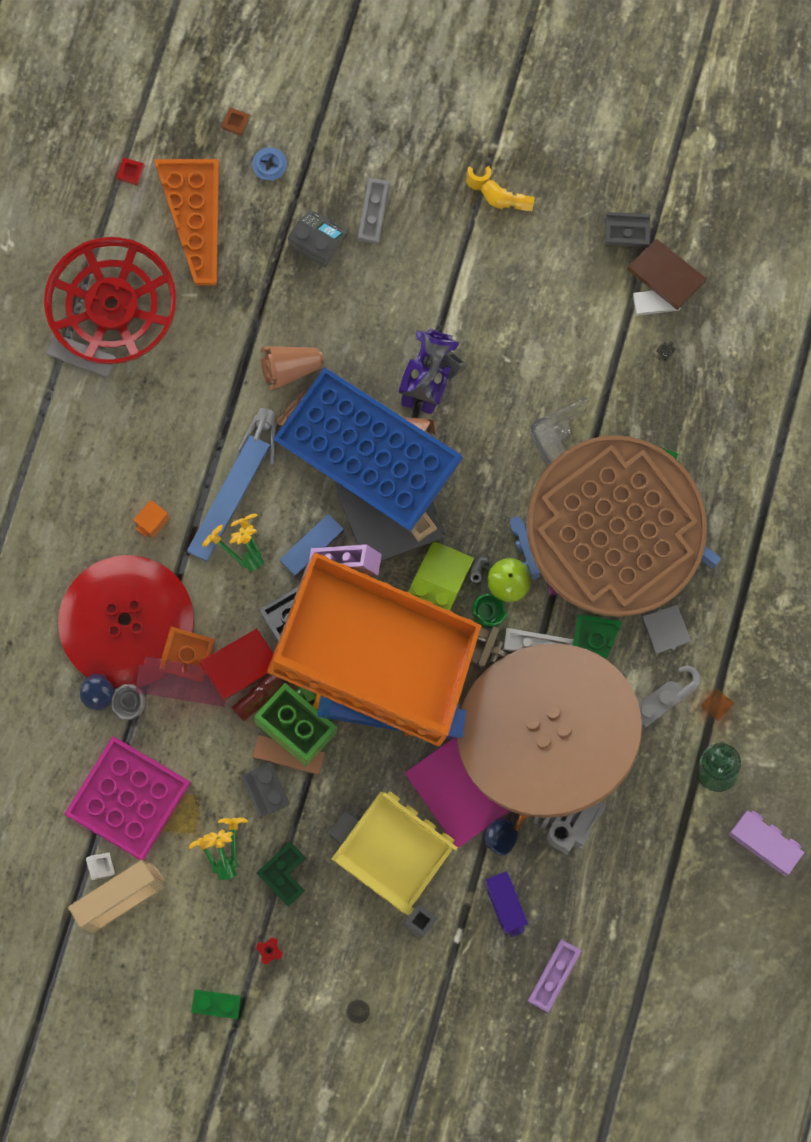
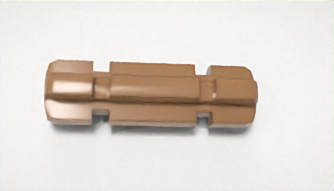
M302 390L297 395L298 399H294L283 411L284 414L279 415L276 419L278 426L282 427L307 393L306 391Z

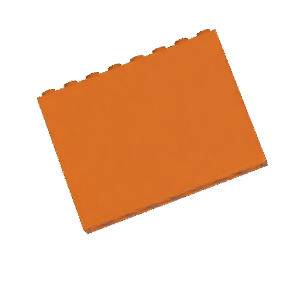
M314 552L306 566L267 673L440 747L448 736L482 625Z

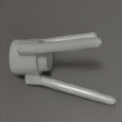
M259 408L238 448V451L241 452L255 427H257L254 437L255 442L258 441L261 431H268L270 427V465H274L275 441L273 439L276 436L277 423L274 420L276 415L274 411Z

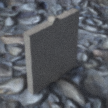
M678 605L663 610L659 608L657 612L642 617L655 654L669 649L675 650L676 647L691 642Z

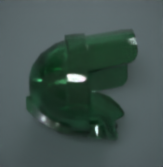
M723 741L708 746L701 755L697 777L699 782L711 791L723 792L729 790L735 785L741 769V759L738 752Z

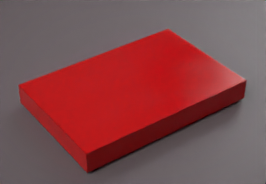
M256 628L204 658L199 664L225 701L269 675L267 671L274 653Z

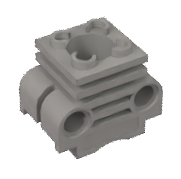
M600 801L596 805L578 813L561 817L543 818L544 821L541 828L545 829L548 822L552 823L547 834L548 843L565 855L569 853L572 846L581 850L590 836L592 825L599 819L607 805ZM535 817L533 823L537 824L540 817ZM557 830L564 832L565 839H557L554 832Z

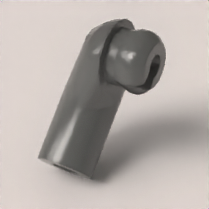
M481 555L475 559L470 571L472 582H480L482 579V568L488 569L490 567L488 556L482 557Z

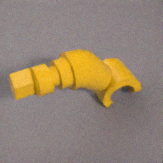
M489 166L485 168L484 176L482 177L476 176L473 173V168L468 167L467 185L473 190H481L489 205L498 209L514 206V209L532 212L535 197L519 193L515 196L512 195V192H507L506 189L501 188L494 180H490L491 169Z

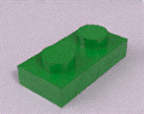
M194 989L191 1013L238 1019L241 995Z

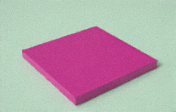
M112 736L64 815L135 858L144 861L191 782Z
M457 738L450 740L405 772V775L446 834L455 840L453 844L458 848L484 831L494 820L502 818L511 812L491 801L473 783L463 765Z

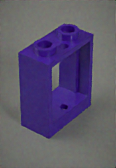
M506 871L485 879V888L504 935L510 934L512 938L524 933V928L527 927L528 922L508 872Z

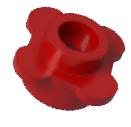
M271 937L265 943L259 942L256 945V950L260 952L263 964L267 965L270 961L274 959L279 960L283 956V952L279 950L277 945L278 940L274 937Z

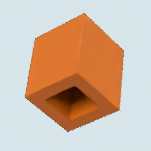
M150 500L133 521L137 526L135 529L142 536L146 537L149 535L151 538H154L170 517L165 510Z

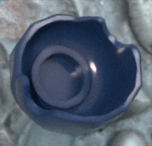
M92 674L86 677L80 686V699L87 708L93 710H102L111 704L114 687L107 680L106 676L103 674Z
M498 818L490 823L484 834L487 848L498 855L505 856L515 846L518 838V832L512 827L514 823L506 818Z

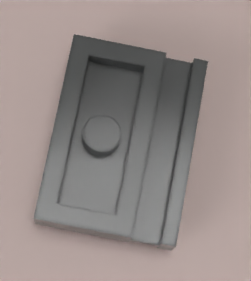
M606 213L605 245L649 246L650 214Z
M271 762L245 775H241L259 818L290 805Z

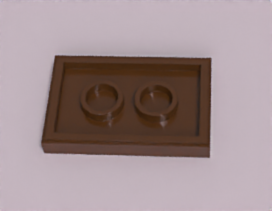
M657 238L627 269L676 310L707 279Z

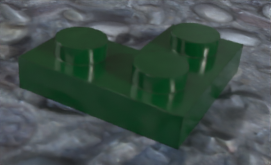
M291 841L257 872L258 876L288 907L305 892L290 873L306 857Z

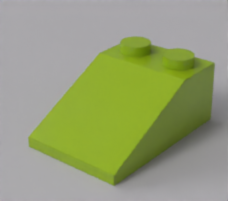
M436 541L432 542L408 592L438 607L452 611L475 558Z

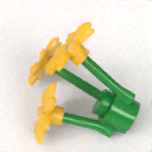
M250 514L245 518L232 522L230 525L231 527L239 523L241 525L239 532L231 534L230 544L237 541L238 545L241 543L246 545L248 550L242 554L243 559L221 541L222 538L218 533L222 530L223 525L217 526L212 531V535H208L202 543L203 547H206L211 541L215 545L218 544L239 563L242 569L247 567L250 572L260 568L265 563L252 535L257 530L253 529L254 526L249 523V519L258 516L257 514Z
M243 817L220 819L218 823L229 824L231 832L225 833L223 829L218 832V835L210 832V834H206L203 838H198V840L193 841L189 845V849L199 846L201 850H204L212 866L213 873L218 874L219 880H227L236 876L235 868L238 867L236 859V830L238 829V824L248 823V820ZM224 842H231V859L225 856ZM215 845L218 848L220 859L217 860V864L208 847Z

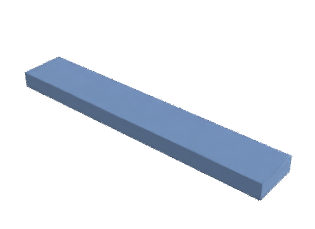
M249 436L187 550L188 553L208 562L217 544L215 545L211 541L206 547H203L202 543L208 535H212V531L219 525H223L218 535L220 537L223 535L266 456L270 444L260 439L255 442L254 436Z

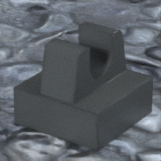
M450 351L445 354L440 367H451L448 379H452L459 372H462L468 364Z

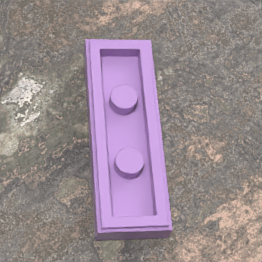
M561 939L528 1002L549 1013L582 950Z

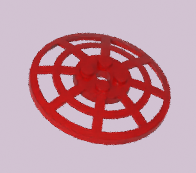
M122 237L96 238L71 249L55 265L45 287V316L55 338L73 355L97 364L113 365L126 363L147 354L165 337L172 325L176 312L177 297L175 284L164 261L147 246ZM108 246L128 248L124 261L110 259L97 262L92 250ZM136 252L142 253L152 260L163 275L151 281L142 269L133 264ZM85 255L89 266L78 273L71 284L58 279L68 264L78 256ZM120 267L121 271L118 278H104L101 269ZM130 271L138 275L145 285L134 290L127 282ZM93 273L97 282L88 291L78 288L82 280ZM165 283L168 284L170 292V311L168 317L156 314L158 300L155 289ZM55 287L67 292L65 307L68 318L58 321L54 320L52 312V296ZM147 293H150L151 297L150 312L138 309V298ZM74 296L85 300V312L77 315L73 314L72 304ZM109 299L118 301L114 308H107L106 302ZM134 318L145 320L146 322L141 329L131 336L127 325ZM90 319L98 328L94 336L91 337L78 324ZM152 323L164 325L156 339L146 348L138 351L134 341L143 336ZM72 326L73 330L82 339L90 343L85 354L71 346L59 330ZM119 329L123 338L118 341L102 340L106 330ZM126 345L130 356L117 359L93 357L99 346L115 348Z

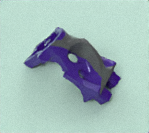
M430 328L426 332L417 330L416 339L421 342L420 352L416 359L409 360L398 392L402 394V406L413 408L415 399L424 400L421 411L432 414L437 404L441 403L446 389L451 367H440L446 353L455 351L459 345L458 341L453 340V335L441 333ZM426 356L430 357L433 361L431 367H426L424 364ZM413 369H417L419 372L417 378L411 376ZM437 373L442 374L440 383L434 382Z

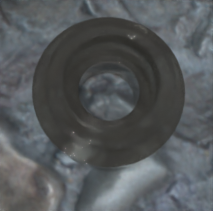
M664 341L656 350L658 353L656 358L658 360L662 359L664 362L668 360L676 350L673 346L674 343L672 341L669 343Z
M353 1000L347 1006L346 1014L353 1023H363L368 1019L370 1009L363 1000ZM361 1007L363 1010L360 1016L354 1015V1008Z

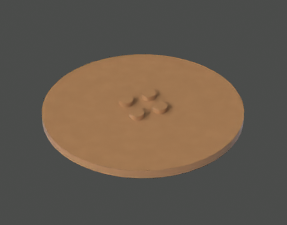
M628 436L592 438L574 445L563 452L546 468L532 492L527 511L526 525L529 548L533 560L545 581L554 591L571 604L582 610L603 616L626 617L639 615L658 608L673 599L683 590L695 574L701 562L706 544L707 520L704 503L690 474L680 462L662 448L650 442Z
M541 644L526 647L506 655L478 677L462 704L461 709L466 710L463 738H457L459 753L469 777L477 788L491 801L521 815L541 818L561 817L581 812L596 805L614 792L624 781L639 753L642 739V717L639 703L630 683L608 660L594 652L577 646Z

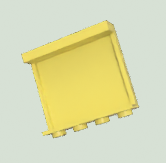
M380 791L331 860L400 912L410 916L414 910L412 906L451 851L457 850L458 847L452 844L455 840L444 832L441 835L435 831L436 826L427 819L424 821L417 817L418 812L409 805L404 807L398 803L400 798L390 791L388 793Z

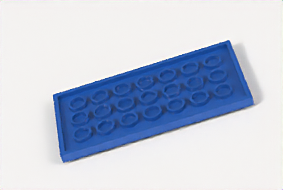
M327 368L322 370L273 439L410 532L464 458L458 452Z

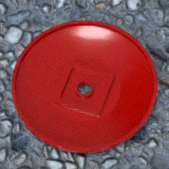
M133 555L110 557L85 569L72 582L64 595L58 619L62 647L71 663L86 677L92 674L105 675L115 689L127 684L135 685L138 688L144 687L168 675V673L158 671L170 627L192 633L194 631L192 602L179 578L164 565L149 558ZM128 614L131 616V622L125 626L119 624L120 616Z

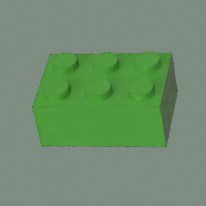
M286 683L254 716L255 724L305 767L314 760L337 734V726L326 718L317 717L318 710Z

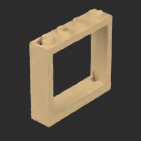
M140 860L68 908L80 928L95 933L162 890L164 886L161 882L164 881V878L159 870L151 865L150 862L146 864L143 860Z

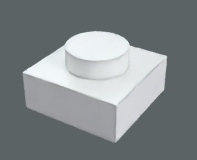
M109 853L92 855L86 858L92 880L115 875Z

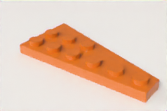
M154 159L195 286H217L219 159Z

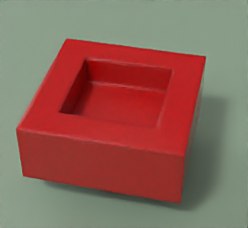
M123 157L116 176L117 180L138 186L145 167L144 163Z

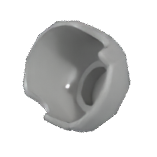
M132 684L122 685L115 690L112 697V710L120 719H134L142 714L146 706L144 693Z

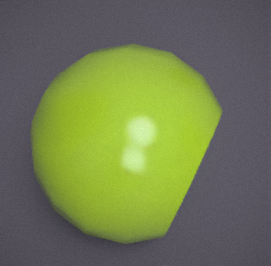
M505 558L496 562L489 570L487 577L488 587L491 593L499 600L515 602L524 598L530 591L532 576L530 570L523 562L514 558Z

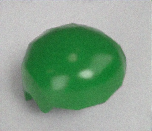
M481 595L477 597L472 605V616L482 627H496L507 616L505 603L494 595Z

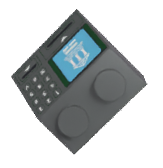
M311 210L298 220L288 236V244L290 248L327 267L349 231Z

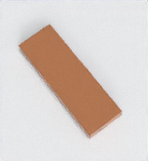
M261 735L258 736L253 753V758L315 775L320 774L325 752L321 751L305 767L274 739Z

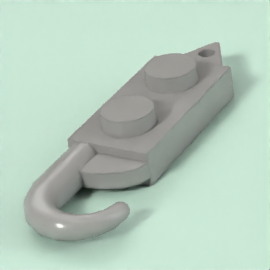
M691 666L679 668V672L688 671L692 674L693 680L691 683L683 688L676 682H667L639 703L642 726L644 728L699 687L701 678L698 670Z

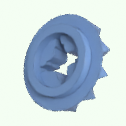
M268 147L261 149L255 154L252 167L256 176H259L263 181L271 180L273 182L274 179L281 178L282 174L286 171L287 160L280 150ZM273 158V165L276 167H271L267 171L266 165L263 163H269Z

